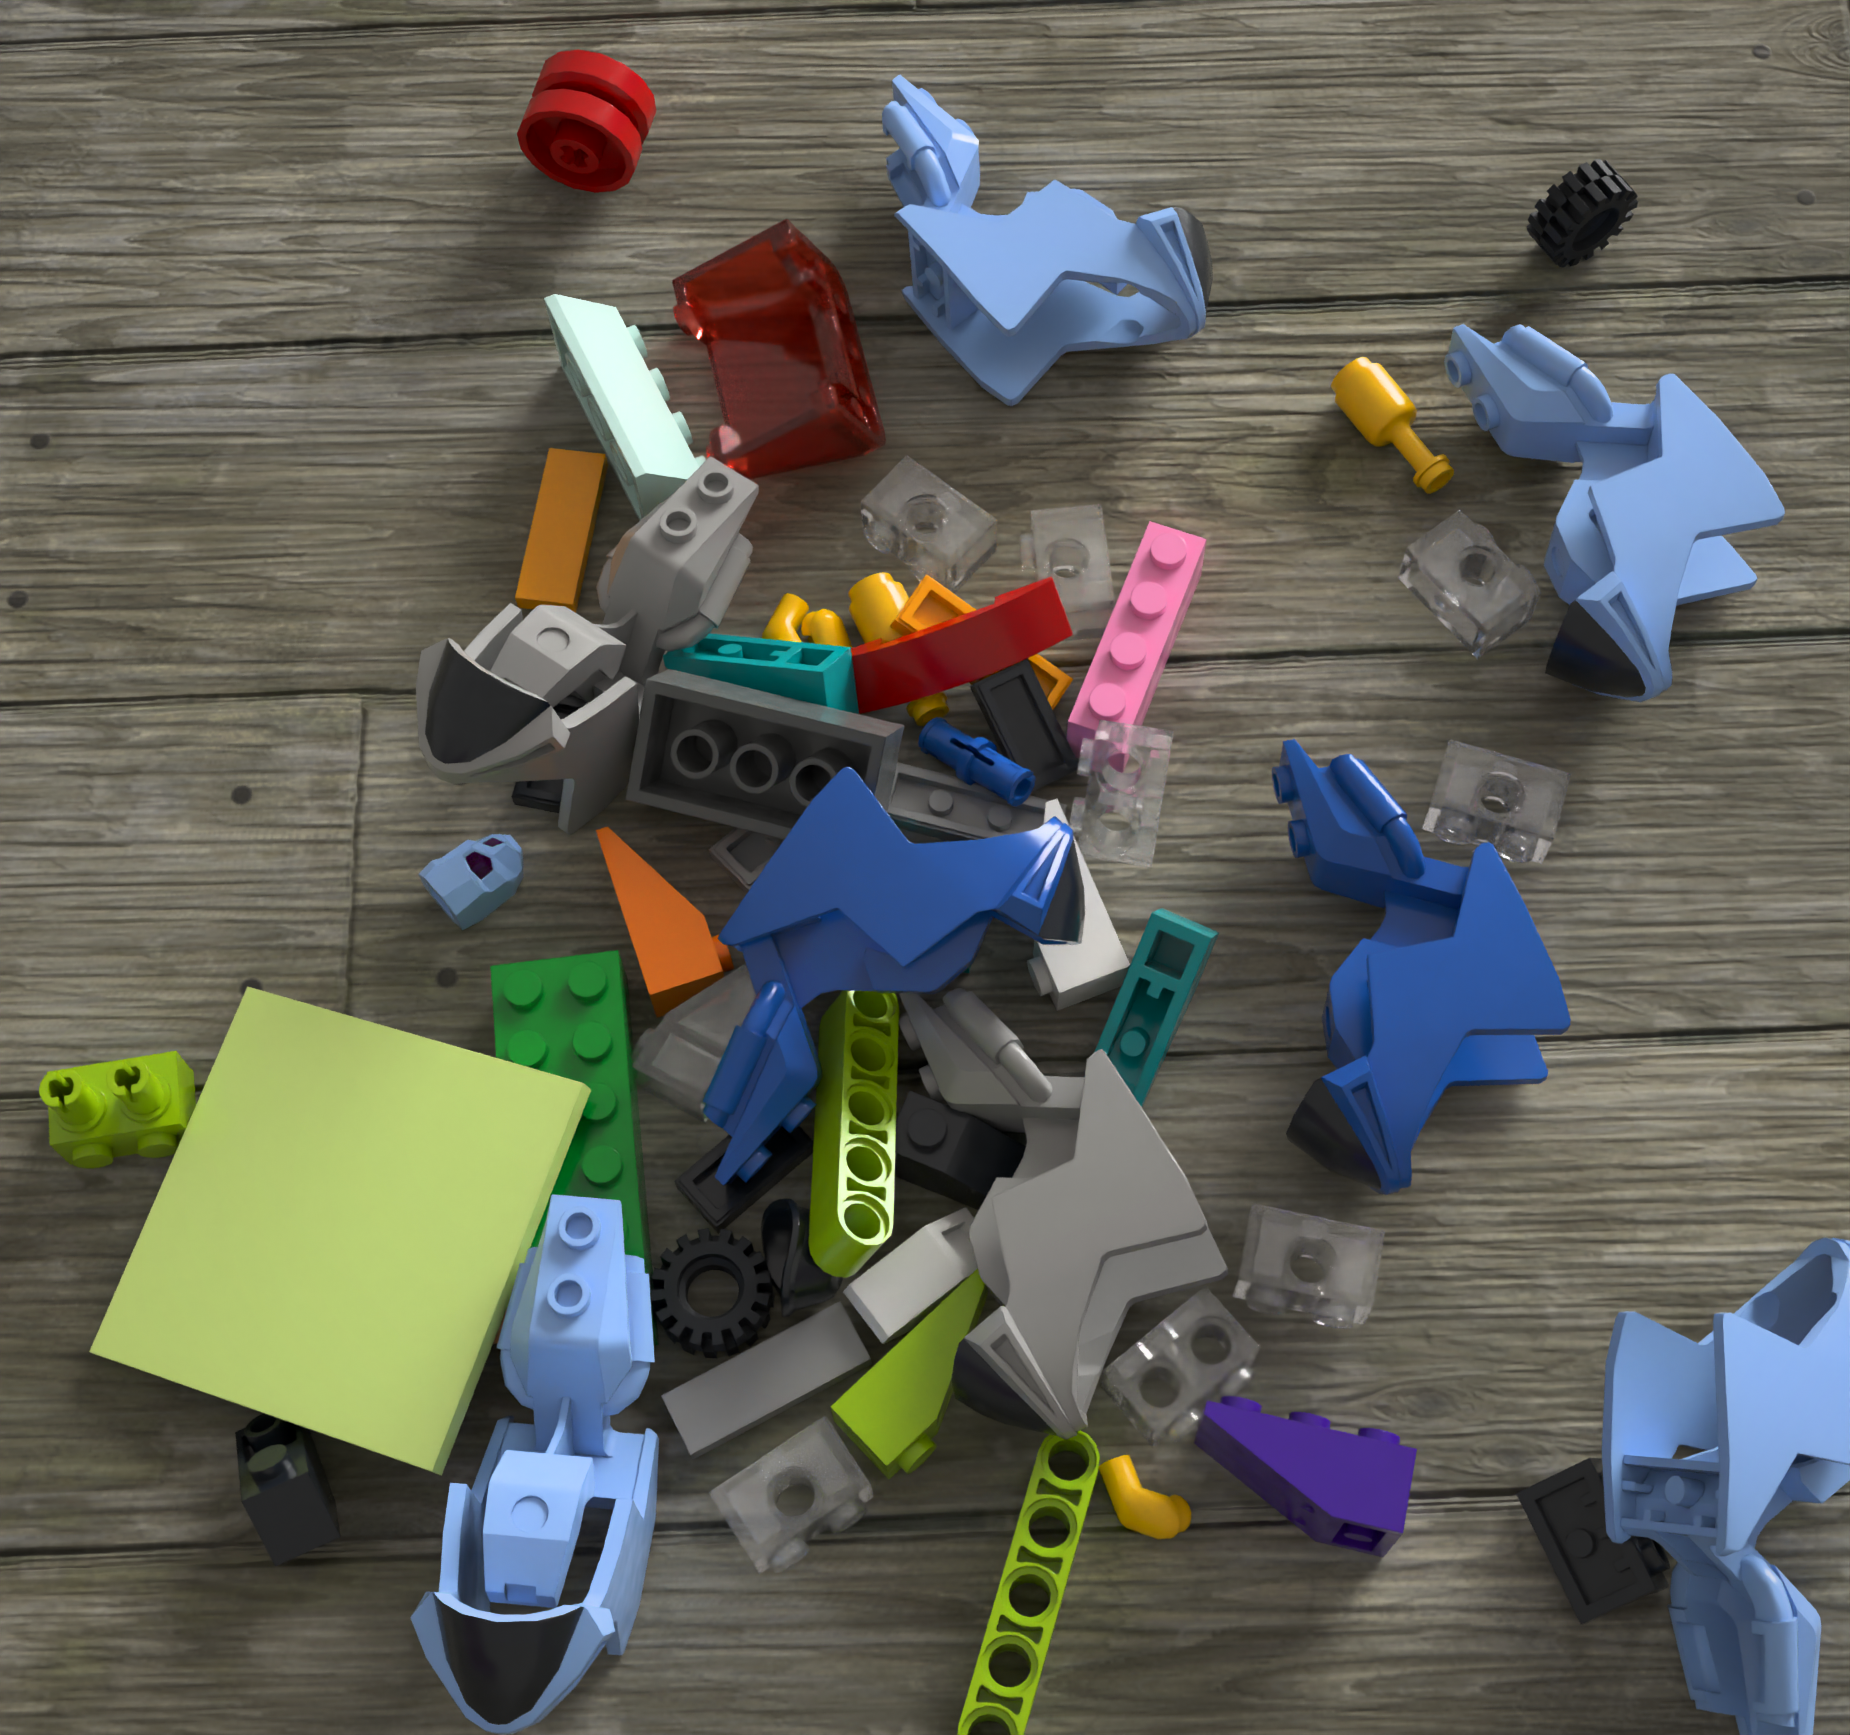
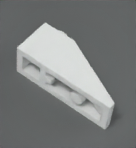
M1058 799L1046 802L1044 824L1056 816L1062 823H1066L1069 826ZM1075 838L1074 843L1085 895V920L1082 944L1042 945L1034 940V958L1027 960L1029 973L1038 994L1043 996L1049 993L1057 1011L1121 987L1130 967V963Z

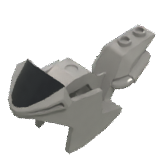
M710 456L680 488L623 535L620 542L606 555L608 560L603 565L596 585L600 608L605 613L602 624H592L566 606L542 604L536 606L523 619L522 610L510 603L483 628L464 651L459 644L450 638L422 650L416 681L419 747L428 767L437 778L452 784L564 779L558 827L569 835L602 812L629 782L646 679L659 674V667L665 651L693 647L706 638L713 628L718 629L751 564L750 556L753 546L747 538L739 533V530L759 493V485ZM569 694L588 703L564 719H560L553 709L555 705Z
M962 988L954 989L942 998L944 1005L932 1009L918 994L899 993L907 1011L899 1015V1026L911 1050L914 1051L922 1047L929 1064L919 1068V1073L931 1099L938 1102L945 1100L951 1108L966 1112L998 1131L1026 1133L1027 1138L1024 1156L1013 1177L996 1178L970 1225L969 1237L980 1278L1000 1307L958 1344L951 1380L955 1399L979 1414L1001 1423L1058 1436L1067 1440L1076 1436L1078 1431L1088 1427L1086 1414L1106 1359L1129 1308L1136 1302L1222 1280L1228 1275V1268L1208 1228L1206 1218L1185 1174L1102 1049L1094 1052L1087 1059L1084 1078L1044 1076L1022 1050L1024 1046L1019 1038L972 991L967 992Z

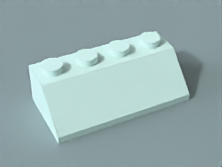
M558 294L545 297L544 301L561 367L640 521L659 503L665 501L680 488L706 459L703 455L694 458L688 445L693 443L689 427L682 413L678 411L671 414L665 403L670 400L668 388L658 368L648 370L643 360L648 357L647 350L637 327L632 325L626 328L618 310L613 306Z

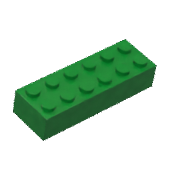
M619 951L490 966L496 1058L582 1082L591 1089L551 1195L620 1200L622 1204L625 1255L638 1256L644 1259L645 1274H649L650 1290H654V1284L651 1279L653 1269L628 978ZM551 1195L530 1248L538 1247ZM651 1300L653 1343L656 1346L659 1345L657 1316Z

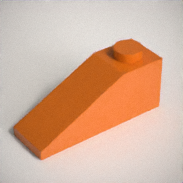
M608 826L596 830L656 1017L658 1018L728 995L724 972L734 969L728 946L718 940L719 935L711 937L704 915Z

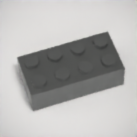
M669 669L646 679L626 800L785 839L815 796L841 769L850 767L857 772L887 812L904 725Z

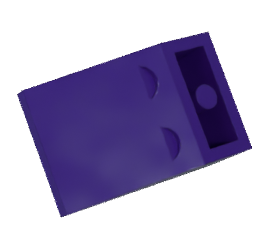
M1222 1396L1220 1403L1206 1401L1196 1430L1194 1444L1315 1542L1384 1557L1404 1532L1417 1449L1399 1445L1400 1437L1398 1435L1375 1428L1358 1429V1435L1330 1429L1331 1422L1328 1419L1305 1412H1291L1288 1419L1261 1413L1262 1406L1259 1403L1236 1396Z

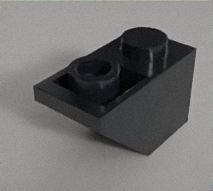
M263 1413L250 1421L245 1428L235 1432L241 1502L275 1567L340 1538L336 1502L310 1430Z

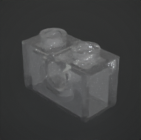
M908 455L861 500L863 533L867 541L883 554L891 552L906 563L911 573L919 581L927 574L955 594L997 551V519ZM921 527H931L936 529L929 533H921L915 531L916 529Z
M1102 504L1031 510L1030 534H1020L1022 569H1033L1035 582L1053 577L1073 631V635L1063 641L1102 638L1115 607ZM1059 571H1071L1077 575L1070 578H1064L1057 576L1055 573Z
M1458 510L1406 548L1398 576L1401 582L1477 659L1531 621L1542 592L1529 570L1520 564H1514L1496 546L1492 534L1483 525L1474 524L1461 510ZM1464 578H1474L1479 580L1483 584H1471L1467 582Z
M1449 739L1438 770L1422 829L1433 832L1441 840L1455 845L1471 843L1479 846L1482 843L1490 842L1494 845L1498 854L1507 860L1520 863L1533 861L1542 864L1555 837L1571 773ZM1482 802H1497L1507 812L1494 813L1485 808Z
M1252 1203L1246 1222L1233 1297L1246 1299V1305L1249 1308L1262 1313L1280 1315L1285 1314L1287 1308L1311 1313L1316 1323L1331 1328L1349 1329L1353 1327V1323L1364 1325L1373 1308L1385 1231ZM1300 1258L1313 1260L1321 1267L1324 1279L1315 1283L1303 1282L1293 1274L1290 1263Z
M826 1415L709 1492L715 1506L758 1574L769 1567H772L775 1573L782 1572L791 1567L810 1551L806 1542L830 1527L834 1534L847 1529L868 1512L864 1503L873 1498L870 1482ZM802 1485L812 1490L815 1494L814 1502L806 1513L800 1516H787L777 1509L779 1496L788 1487Z

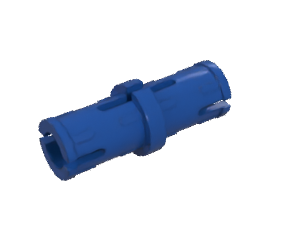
M942 717L931 719L922 729L918 740L920 750L953 768L958 779L971 786L973 783H978L1006 800L1009 805L1015 807L1026 801L1031 794L1036 780L1033 772L999 754L996 745L984 737L974 739L947 723Z

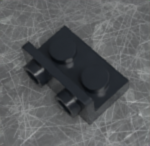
M1602 1458L1583 1460L1516 1493L1580 1624L1589 1623L1644 1596L1657 1593L1669 1587L1663 1572L1670 1569V1564L1663 1547L1658 1542L1648 1537L1631 1536L1629 1540L1620 1544L1612 1542L1607 1535Z

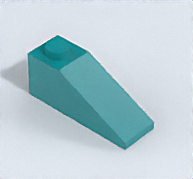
M709 633L706 638L693 647L668 651L663 655L664 666L668 669L859 714L851 647Z
M1163 908L1151 913L1094 1051L1102 1049L1106 1053L1141 1107L1145 1103L1196 991L1219 935V932Z

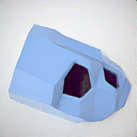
M491 834L476 841L466 840L442 858L432 860L418 875L436 903L457 926L464 930L482 921L515 895L524 877L523 852L511 835Z

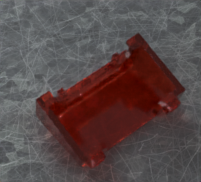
M788 219L775 224L672 280L677 304L673 307L675 319L687 336L695 335L697 339L707 346L725 425L710 431V444L706 446L707 458L713 457L750 480L861 457L885 445V431L844 281L830 259Z

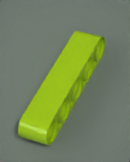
M842 991L822 1016L819 1026L818 1058L822 1067V1079L816 1088L817 1105L815 1107L808 1243L810 1254L815 1263L824 1272L835 1277L846 1278L855 1275L891 1236L893 1229L899 1004L895 993Z
M1081 1430L1077 1432L1076 1436L1067 1440L1049 1434L1043 1440L1038 1450L959 1721L957 1735H970L972 1729L978 1723L984 1721H995L1003 1725L1008 1735H1025L1099 1470L1100 1454L1097 1445L1087 1433ZM1064 1450L1073 1451L1083 1458L1087 1470L1078 1479L1071 1481L1062 1480L1050 1470L1048 1463L1051 1457ZM1044 1516L1055 1517L1066 1526L1069 1535L1060 1546L1045 1548L1036 1544L1031 1538L1029 1528L1032 1523ZM1034 1583L1042 1587L1049 1599L1047 1609L1034 1617H1027L1017 1613L1011 1606L1009 1597L1018 1585ZM1012 1651L1025 1658L1028 1662L1030 1673L1023 1683L1015 1687H1004L992 1678L989 1665L992 1659L999 1653Z

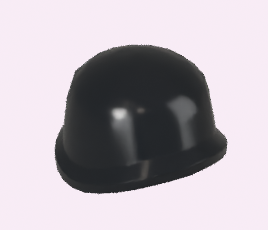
M790 1198L773 1201L764 1211L761 1222L764 1258L772 1283L781 1297L782 1317H789L797 1310L817 1305L833 1298L843 1281V1277H835L824 1272L813 1260L808 1243L810 1209L798 1206Z

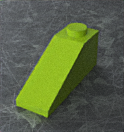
M978 1268L830 1407L834 1422L888 1479L892 1478L901 1468L907 1474L912 1473L927 1460L937 1447L932 1438L940 1429L953 1392L951 1380L958 1344L976 1328L988 1295V1288L980 1278Z

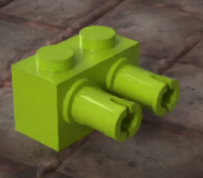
M177 1051L49 1071L42 1079L39 1087L40 1098L48 1106L50 1146L70 1165L73 1164L76 1167L86 1169L110 1165L114 1157L139 1154L147 1158H160L175 1154L196 1106L194 1072Z

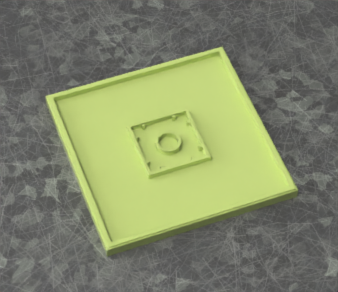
M247 986L89 1352L442 1476L509 1304L519 1264L525 1262L527 1251L535 1237L591 1089L582 1082Z

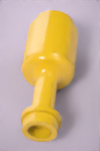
M1361 357L1342 368L1331 384L1332 390L1336 393L1335 402L1364 438L1375 447H1382L1393 443L1416 471L1413 477L1414 484L1417 487H1422L1427 494L1434 493L1446 485L1454 475V469L1449 465L1450 460L1444 454L1434 456L1411 429L1416 419L1417 409L1382 365L1371 363L1367 357Z
M885 572L870 575L857 582L848 593L851 600L849 612L864 643L879 638L882 639L883 643L903 637L890 627L909 599L903 585L900 582L894 581L891 574ZM943 691L911 701L907 705L906 710L909 716L914 718L918 726H925L931 719L935 717L943 718L949 712V707L946 703L947 696Z

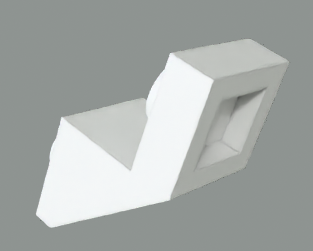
M966 1207L922 1227L850 1283L843 1291L882 1344L911 1331L978 1268L969 1237L970 1225L974 1217Z

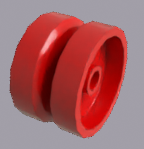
M579 49L556 53L545 60L532 93L533 98L529 101L518 129L517 136L520 149L533 166L549 178L566 186L594 193L616 191L629 184L642 152V145L649 133L657 111L654 94L643 78L625 64L604 54Z

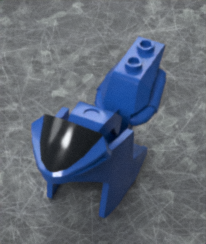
M1295 739L1283 741L1279 766L1272 768V783L1278 803H1288L1293 819L1288 821V837L1294 857H1304L1309 877L1314 886L1327 892L1385 908L1386 915L1381 927L1370 940L1363 938L1331 977L1322 1014V1023L1327 1056L1337 1070L1314 1081L1296 1110L1286 1136L1291 1143L1329 1171L1365 1184L1379 1194L1398 1193L1400 1189L1411 1186V1151L1419 1133L1445 1090L1452 1086L1542 1083L1547 1079L1548 1069L1534 1035H1561L1568 1031L1571 1019L1559 976L1529 911L1493 844L1487 842L1476 847L1473 851L1469 867H1460L1424 857L1419 841L1406 821V812L1363 760L1356 759L1352 754L1339 755L1332 759L1328 767L1318 768Z
M850 767L841 769L810 802L718 937V940L724 945L734 946L738 951H742L756 998L742 1025H736L703 1099V1102L706 1104L702 1112L713 1123L723 1128L732 1136L715 1178L722 1185L732 1183L737 1176L747 1183L772 1156L773 1153L765 1145L776 1132L783 1127L791 1134L816 1107L817 1104L809 1096L820 1084L822 1067L802 1008L820 994L837 990L902 994L938 993L974 963L993 918L1024 933L1042 945L1082 944L1085 920V895L1073 830L1054 816L1040 828L979 840L914 844L906 839L857 772Z

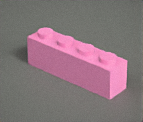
M1149 521L1068 719L1067 741L1076 758L1123 773L1201 577L1206 539Z

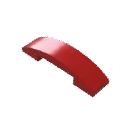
M1051 576L995 597L994 604L892 641L883 643L882 639L879 638L851 648L859 714L897 706L969 683L1025 660L1072 636L1073 631L1053 577Z

